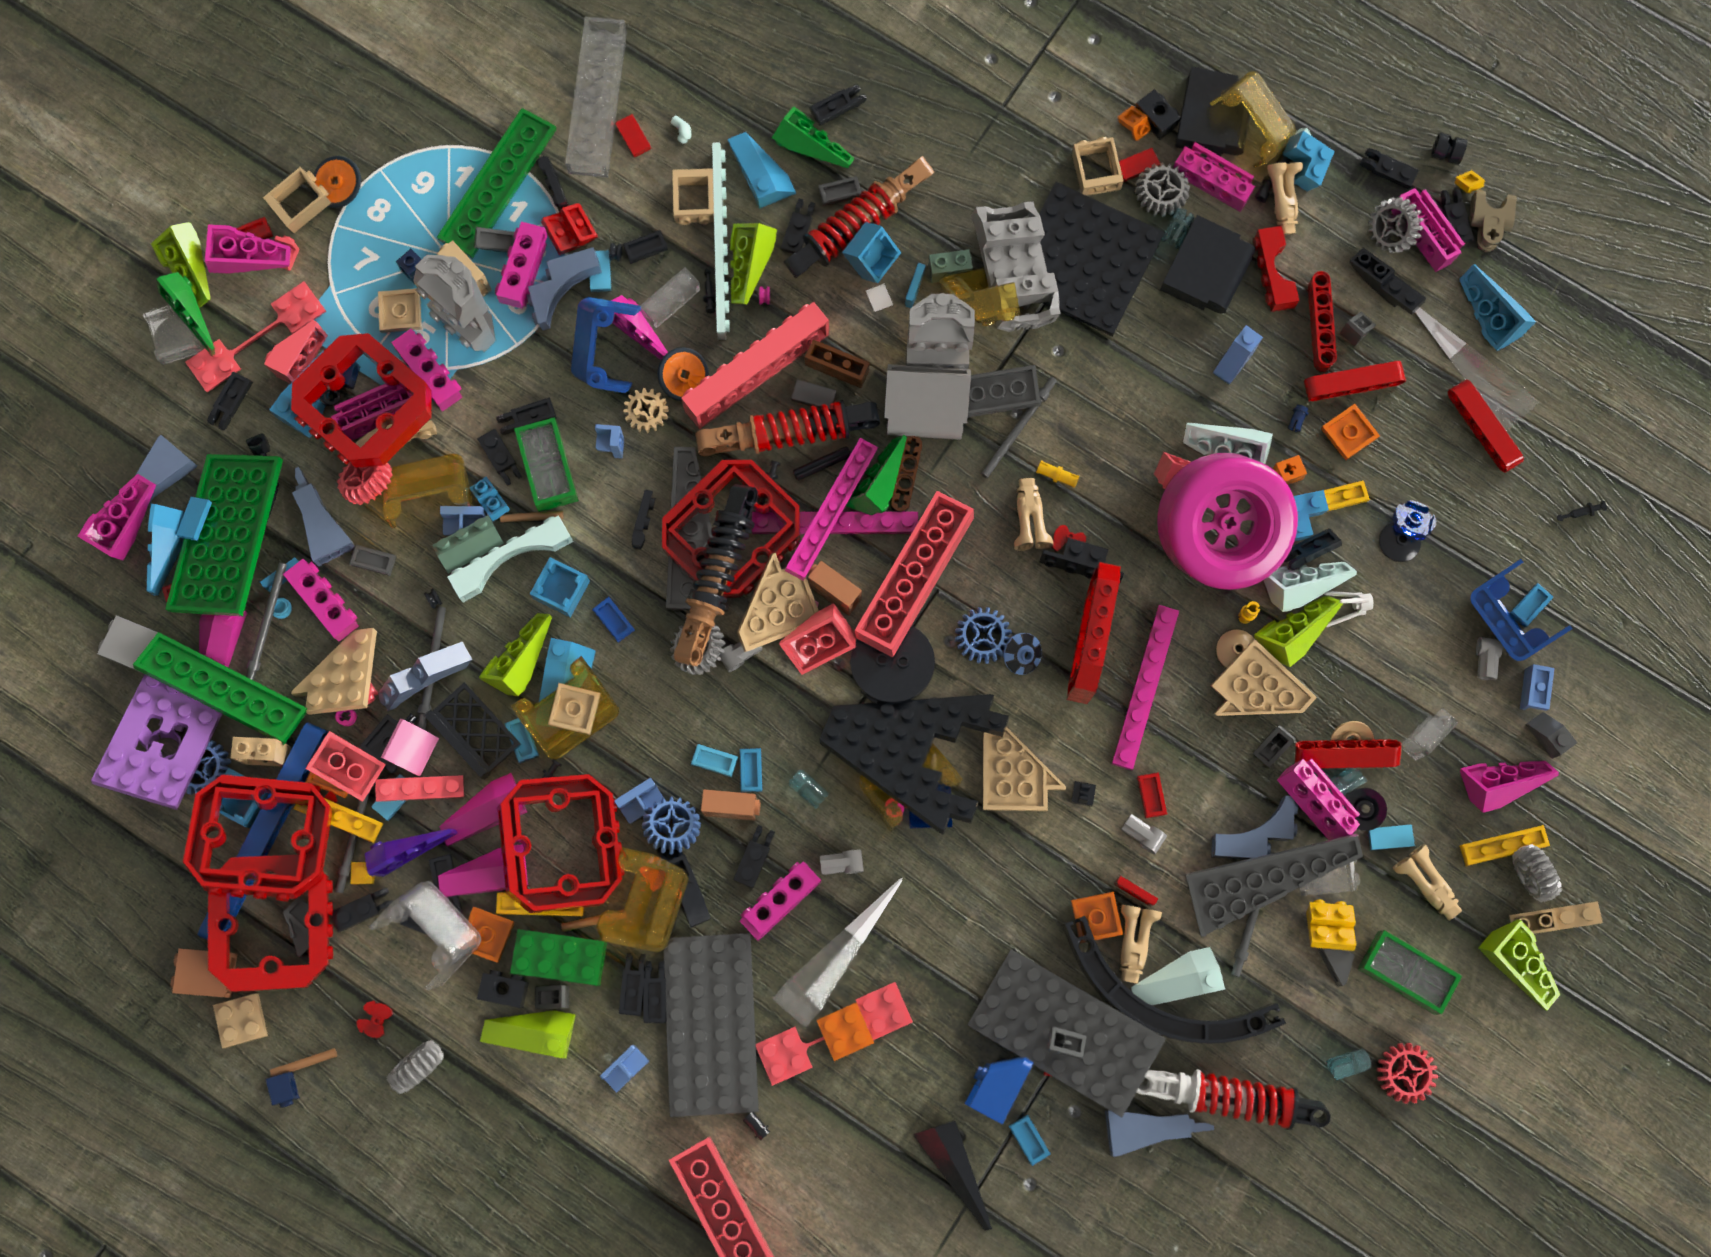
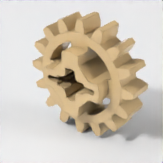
M643 388L642 393L635 390L636 395L634 397L632 395L628 396L630 402H624L627 409H624L623 412L624 415H628L625 419L627 423L631 422L630 426L632 429L637 426L638 432L645 429L646 433H649L650 428L657 431V425L663 427L662 419H668L665 412H668L669 409L668 406H664L667 402L665 398L661 399L662 395L660 392L655 395L654 389L647 392ZM642 405H644V407L647 408V410H649L650 416H648V414L645 413V411H643Z

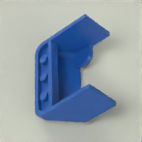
M592 297L584 298L579 302L571 365L572 374L577 379L593 388L626 393L632 387V382L607 378V374L602 368L594 366L598 326H609L614 320L615 313L635 316L641 310V306Z
M1522 559L1476 588L1470 596L1472 605L1510 657L1516 661H1523L1573 629L1569 625L1550 638L1544 630L1539 628L1531 629L1524 634L1499 600L1510 589L1509 582L1504 576L1523 563Z
M1018 1057L985 1064L983 1068L979 1066L973 1077L976 1079V1082L964 1104L1003 1124L1033 1062L1025 1057Z

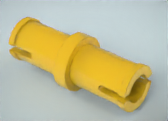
M1043 461L1040 462L1036 472L1053 479V482L1057 483L1059 481L1073 488L1076 487L1080 477L1063 470L1061 466L1055 467Z
M1252 601L1243 606L1238 615L1240 616L1238 618L1239 621L1243 624L1253 621L1260 611L1258 609L1260 605Z

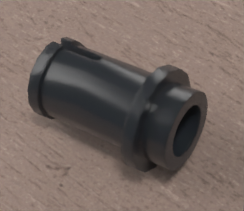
M752 1111L743 1119V1122L756 1135L755 1138H759L760 1141L770 1133L769 1126H765L755 1112Z

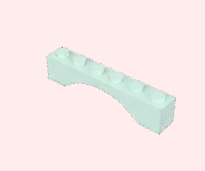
M559 515L544 520V524L538 527L534 526L527 529L525 534L520 537L516 536L509 539L506 545L491 549L488 555L471 560L468 566L453 570L448 579L460 600L464 603L482 593L491 574L508 559L529 551L547 550L556 552L572 543L573 540Z

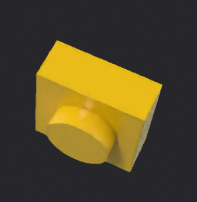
M1472 170L1457 176L1455 179V184L1466 193H1471L1484 187L1485 180Z
M351 862L352 885L374 884L375 876L368 874L366 862Z

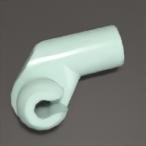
M675 115L671 120V124L679 129L678 141L685 144L691 138V128L689 124Z

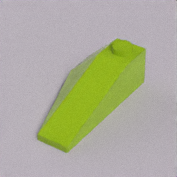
M1323 596L1305 605L1304 610L1296 614L1292 612L1286 614V619L1280 622L1274 620L1255 633L1254 637L1281 664L1291 667L1307 653L1343 603L1330 596Z
M537 613L520 630L518 639L512 643L509 641L505 645L507 650L499 658L495 656L488 663L479 678L506 695L519 696L526 689V685L531 680L552 616L550 614Z
M1520 919L1492 931L1478 948L1500 971L1541 1008L1547 1011L1560 996L1551 972L1547 971L1543 962L1545 958L1536 946L1535 942L1537 940L1534 934Z
M552 1010L486 1019L480 1042L564 1059L567 1058L576 1014Z

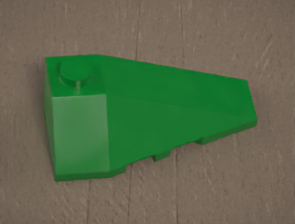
M793 106L783 118L772 139L780 147L849 168L854 158L838 143L830 142L827 137L828 134L824 130L818 131L813 126L815 122Z
M178 272L158 277L156 279L158 293L209 354L213 356L215 354V347L193 294L192 284L186 276L182 277Z
M905 435L892 439L877 457L879 462L866 470L864 473L866 478L860 484L858 483L846 504L847 507L868 515L883 513L888 508V502L893 496L907 439Z

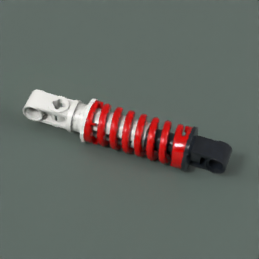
M1197 1069L1192 1076L1185 1075L1183 1072H1179L1176 1075L1165 1071L1149 1070L1145 1076L1148 1082L1140 1085L1137 1091L1139 1094L1167 1100L1172 1099L1176 1104L1186 1103L1190 1112H1207V1107H1209V1114L1214 1115L1216 1110L1220 1109L1222 1117H1226L1228 1111H1231L1232 1117L1238 1119L1240 1113L1244 1114V1120L1248 1122L1251 1120L1253 1112H1255L1256 1122L1261 1124L1266 1114L1269 1126H1273L1276 1117H1280V1119L1278 1118V1125L1290 1131L1295 1123L1325 1127L1331 1120V1115L1323 1102L1299 1098L1297 1088L1292 1087L1287 1090L1280 1086L1275 1089L1271 1084L1263 1087L1260 1082L1252 1085L1249 1080H1243L1240 1083L1237 1078H1231L1228 1081L1226 1076L1221 1075L1216 1078L1213 1073H1209L1205 1077V1074ZM1316 1111H1324L1322 1116L1313 1117Z

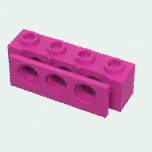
M1196 142L1192 150L1185 146L1173 169L1178 167V173L1184 172L1183 178H1188L1190 184L1241 212L1255 188L1251 184L1254 178L1253 175ZM1219 163L1223 164V165H1224V168H1222V167L1219 166L1218 164H1219ZM1238 173V174H1240L1242 177L1240 178V177L1236 176L1235 174Z
M1416 188L1400 195L1399 197H1402L1403 201L1408 199L1410 200V205L1415 204V209L1421 211L1418 218L1424 219L1422 222H1419V226H1422L1423 230H1418L1421 237L1415 238L1416 246L1435 272L1450 265L1462 253L1460 249L1465 244L1426 189L1419 194ZM1398 209L1391 210L1395 216L1402 213Z
M521 221L519 228H516L514 232L515 241L513 246L509 247V259L507 265L504 264L502 267V279L496 285L495 295L500 303L523 309L524 306H527V295L530 294L528 286L534 285L547 243H545L547 233L545 227Z
M411 328L391 342L406 365L427 383L432 390L433 401L442 412L463 398L459 392L462 388L455 379L452 381L447 375L450 372L443 363L441 365L437 363L436 359H438V356L432 348L427 349L425 347L426 340L420 332L416 334Z
M383 384L335 405L334 408L337 414L332 415L331 418L339 424L344 434L353 441L377 428L376 419L379 415L383 413L394 415L412 395L399 384L394 386Z
M302 559L283 575L330 634L340 642L359 627L355 621L358 618L351 609L347 610L343 606L345 601L338 593L334 595L330 590L332 585L328 580L318 575L320 570L312 561L308 563ZM314 581V584L309 587V584ZM327 597L326 601L321 603L323 598ZM337 613H340L339 616L336 619H334V616Z
M1304 759L1286 768L1277 779L1328 840L1352 835L1360 825L1355 819L1360 814L1313 759L1307 762Z
M804 861L801 864L795 863L788 870L790 873L784 879L780 877L772 885L774 888L769 893L764 892L756 900L758 903L753 908L748 907L740 915L742 917L740 922L757 941L766 935L821 883V879ZM793 879L801 882V886L797 890L789 887V883ZM777 894L785 896V901L781 905L773 902ZM761 909L769 911V916L765 920H760L757 917Z

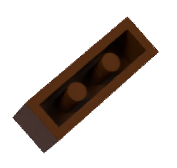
M814 339L805 355V366L858 388H862L870 369V362Z

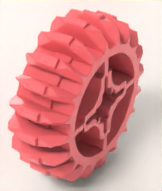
M388 462L384 466L355 468L348 463L346 467H343V472L339 474L340 478L337 480L339 484L337 488L349 502L353 504L358 503L359 505H362L364 502L368 504L371 499L376 500L378 495H382L381 492L383 490H387L386 485L391 483L390 478L393 476L391 473L392 468Z
M1398 1043L1397 1049L1394 1046L1389 1047L1390 1053L1383 1052L1386 1060L1379 1059L1378 1061L1383 1065V1068L1376 1069L1377 1072H1382L1383 1076L1377 1077L1378 1081L1385 1082L1381 1085V1089L1389 1088L1386 1095L1390 1097L1394 1095L1395 1101H1400L1402 1098L1404 1104H1408L1409 1100L1412 1103H1417L1418 1098L1425 1100L1424 1093L1427 1095L1432 1094L1428 1087H1436V1084L1431 1082L1432 1079L1438 1078V1075L1432 1074V1070H1436L1437 1066H1430V1063L1434 1060L1433 1057L1426 1058L1428 1051L1423 1050L1420 1052V1046L1415 1045L1412 1047L1411 1043H1406L1405 1047L1402 1043ZM1407 1055L1414 1057L1421 1067H1414L1411 1061L1408 1060ZM1399 1058L1398 1069L1391 1072L1394 1062ZM1406 1070L1416 1071L1408 1075L1409 1077L1399 1076V1074H1404ZM1423 1074L1420 1085L1415 1089L1417 1077ZM1400 1079L1404 1087H1407L1408 1092L1398 1088L1393 1080Z

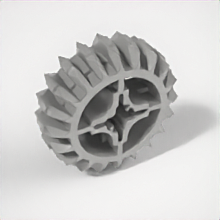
M1163 162L1160 163L1159 167L1155 163L1151 169L1147 167L1144 173L1142 172L1139 175V179L1136 182L1135 194H1138L1137 201H1142L1141 208L1147 206V213L1153 210L1154 216H1156L1158 212H1161L1162 217L1165 216L1166 212L1171 216L1174 211H1180L1181 206L1183 207L1186 204L1190 186L1187 185L1188 178H1183L1184 172L1178 173V167L1172 169L1171 163L1167 167H1164ZM1163 184H1164V188H1163L1164 191H1163V194L1161 195V191H1162L1161 188H1162V186H1163Z
M1402 197L1382 201L1381 206L1375 207L1376 212L1370 214L1374 220L1368 222L1372 225V228L1368 231L1374 233L1371 239H1377L1375 246L1382 245L1381 250H1388L1389 253H1395V251L1400 253L1403 250H1409L1411 248L1410 245L1417 243L1415 238L1421 237L1418 230H1423V227L1419 226V222H1422L1424 219L1418 218L1421 211H1414L1416 208L1415 204L1410 205V200L1406 199L1403 201ZM1392 209H1398L1402 213L1400 215L1395 216L1394 214H1391L1390 211ZM1397 235L1400 236L1402 240L1396 242L1391 240L1390 237Z
M682 625L679 626V633L674 632V635L676 636L675 640H670L671 643L674 644V646L670 648L671 652L673 653L679 642L682 628L684 627ZM716 625L711 629L702 661L698 666L675 661L676 666L691 675H703L704 671L710 672V666L717 667L715 662L722 660L719 655L725 652L721 647L726 644L725 641L721 640L724 637L723 633L720 632L721 629Z
M1531 844L1523 846L1512 855V863L1515 866L1514 870L1517 872V876L1529 892V895L1539 902L1550 901L1560 895V877L1557 875V870L1544 851Z
M433 1041L422 1043L406 1055L390 1071L387 1076L390 1087L398 1094L408 1092L437 1068V1065L443 1060L444 1053Z

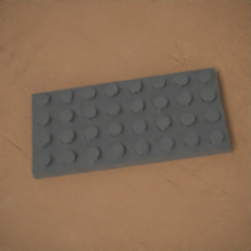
M751 933L663 938L670 1117L759 1112Z
M1012 949L968 1023L970 1028L1017 1056L1031 1060L1037 1068L1123 1118L1166 1040L1164 1037ZM1050 1026L1086 1035L1083 1058L1048 1052L1047 1044Z

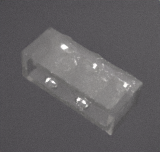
M684 267L640 305L642 315L656 329L700 291L699 281Z

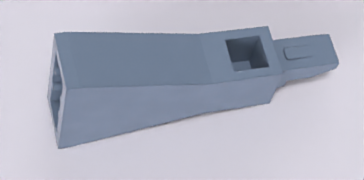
M160 435L136 475L139 474L156 484L151 502L155 496L193 471L197 465Z
M299 467L295 468V478L299 485L296 486V491L292 492L303 516L311 558L319 567L353 550L355 544L326 510L317 489L311 483H308Z
M1105 1110L1110 1156L1113 1157L1163 1140L1191 1137V1132L1214 1130L1213 1125L1204 1122L1194 1123V1119L1189 1118V1114L1152 1116L1125 1112L1123 1118L1113 1112Z

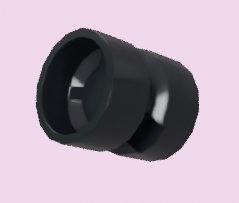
M1439 132L1432 148L1431 158L1438 160L1446 158L1447 162L1459 165L1465 154L1468 140L1460 137L1452 139L1451 135Z

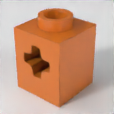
M1299 455L1278 462L1272 468L1284 479L1287 485L1300 481L1307 475Z

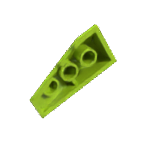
M191 222L168 227L151 245L163 267H168L172 273L178 272L182 277L186 276L189 279L197 304L201 308L211 297L200 240Z
M733 223L730 239V250L733 251V260L730 261V268L734 270V277L731 279L732 304H748L774 249L777 229L760 223Z

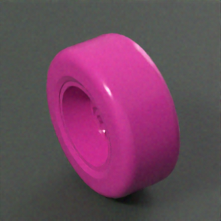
M1235 453L1206 455L1183 467L1167 485L1160 500L1157 515L1160 542L1171 562L1179 570L1196 581L1212 588L1225 590L1246 588L1272 575L1290 553L1298 527L1296 502L1284 479L1264 463ZM1222 494H1229L1228 506L1220 508L1216 502V497ZM1244 498L1249 503L1250 508L1243 513H1239L1236 506L1240 499ZM1206 508L1214 512V517L1210 522H1202ZM1246 520H1252L1248 533H1243L1240 530L1241 523ZM1211 529H1215L1218 533V537L1213 544H1210L1204 537V534ZM1234 534L1238 544L1232 548H1225L1226 537Z

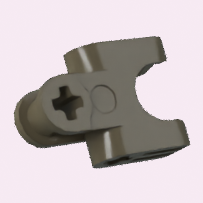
M1476 190L1471 198L1469 222L1470 226L1478 227L1477 246L1482 251H1493L1502 240L1503 232L1512 231L1517 201L1515 195H1507V198L1502 202L1501 208L1495 209L1488 205L1485 191Z

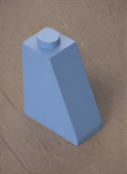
M1246 325L1233 341L1213 374L1230 385L1251 358L1263 337Z

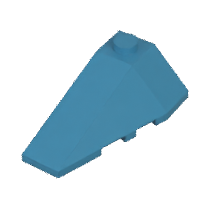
M551 638L546 657L536 725L557 728L548 725L558 683L580 688L592 670L595 650L574 642Z

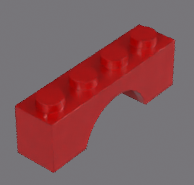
M1282 226L1258 229L1255 237H1253V246L1257 249V265L1261 268L1263 274L1261 276L1262 286L1266 287L1267 291L1265 296L1266 304L1270 305L1271 312L1294 309L1299 302L1296 284L1283 278L1277 272L1274 264L1275 257L1282 253L1286 246Z

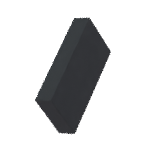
M661 230L623 244L630 264L668 250Z

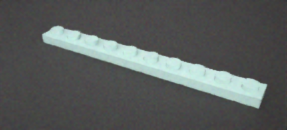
M712 143L718 340H725L726 332H730V322L726 320V313H729V301H725V294H729V283L725 282V275H728V263H724V256H728V245L724 244V237H727V225H723V218H727V207L723 206V200H726V187H722V181H726V169H722V162H726L725 150H721V144Z

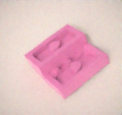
M400 719L381 758L420 777L439 738Z

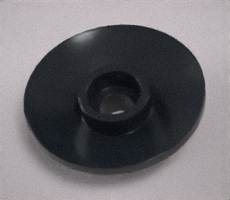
M1397 521L1388 524L1382 530L1379 537V545L1384 555L1396 562H1406L1418 554L1421 548V538L1418 531L1412 525ZM1399 537H1404L1405 543L1400 542Z
M1358 788L1346 797L1360 814L1355 818L1360 824L1357 828L1358 830H1373L1384 822L1387 816V804L1383 796L1376 790ZM1368 805L1370 807V811L1367 813L1362 810V806Z

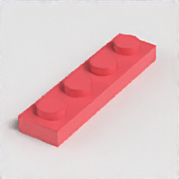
M463 775L376 780V802L464 798Z

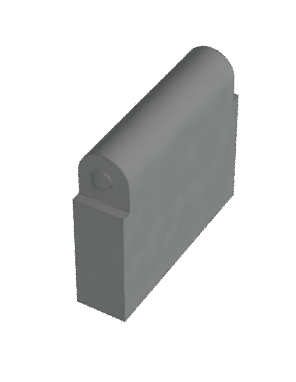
M888 364L884 418H888L887 435L961 440L963 423H967L971 369Z

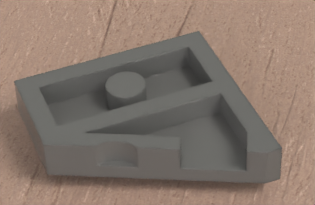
M300 896L283 914L288 924L296 953L299 957H302L309 949V929L304 922L305 915L309 912V905ZM319 914L314 915L311 918V924L319 926L322 923V917Z

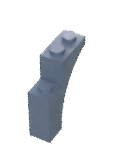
M593 247L547 261L548 269H545L549 281L528 286L530 292L527 295L530 306L534 307L535 311L532 313L535 325L539 324L542 331L550 329L554 310L560 299L569 289L592 275L602 273L598 256Z
M463 642L419 657L413 667L390 675L378 693L381 704L385 705L387 711L393 710L410 696L428 685L466 669L472 658Z
M1285 796L1281 798L1273 815L1260 827L1241 834L1213 835L1211 857L1247 860L1270 854L1271 844L1268 843V840H1293L1294 836L1297 835V824L1294 823V815H1297L1298 804L1291 796Z

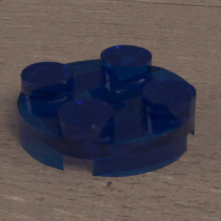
M1407 501L1406 504H1399L1393 513L1394 529L1396 532L1403 533L1408 537L1424 540L1435 528L1436 518L1434 514L1431 516L1426 505L1417 501Z

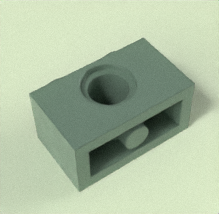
M969 249L929 255L928 266L931 283L971 278L973 267Z

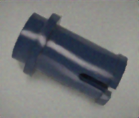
M1296 405L1292 411L1294 413L1288 425L1289 430L1293 431L1295 427V432L1299 433L1301 431L1304 419L1309 415L1308 408L1303 405Z

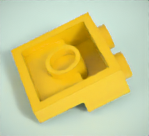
M1321 899L1310 902L1306 912L1310 947L1354 951L1356 948L1354 933L1356 921L1353 906L1347 905L1343 901L1336 902L1335 904L1325 903Z

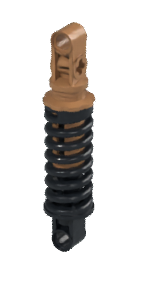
M734 484L730 489L724 511H716L713 525L717 527L711 529L713 537L707 540L710 548L704 550L703 554L706 558L700 561L702 569L696 572L699 580L693 582L692 586L694 589L691 588L685 601L691 608L689 613L686 614V621L674 651L676 662L698 666L702 661L711 629L714 628L716 615H724L726 606L724 604L728 600L722 595L724 592H731V588L726 584L727 581L734 582L735 577L730 575V572H736L739 569L734 564V561L742 560V556L734 551L735 549L745 550L746 545L738 542V539L748 540L749 534L755 526V523L749 520L758 498V492L755 487Z

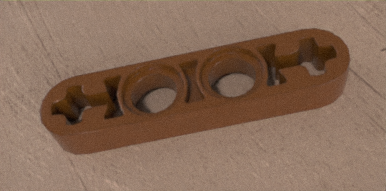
M908 436L906 439L891 500V507L894 512H906L910 506L922 450V440L918 436ZM915 441L917 446L914 448L913 455L909 454L910 445L907 444ZM905 460H912L915 466L910 470L905 469L903 462ZM907 479L911 485L907 489H902L899 486V481ZM900 493L904 494L903 503L906 504L902 505V508H898V504L895 503L899 502Z

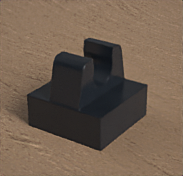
M1075 781L1071 803L1092 807L1096 785Z

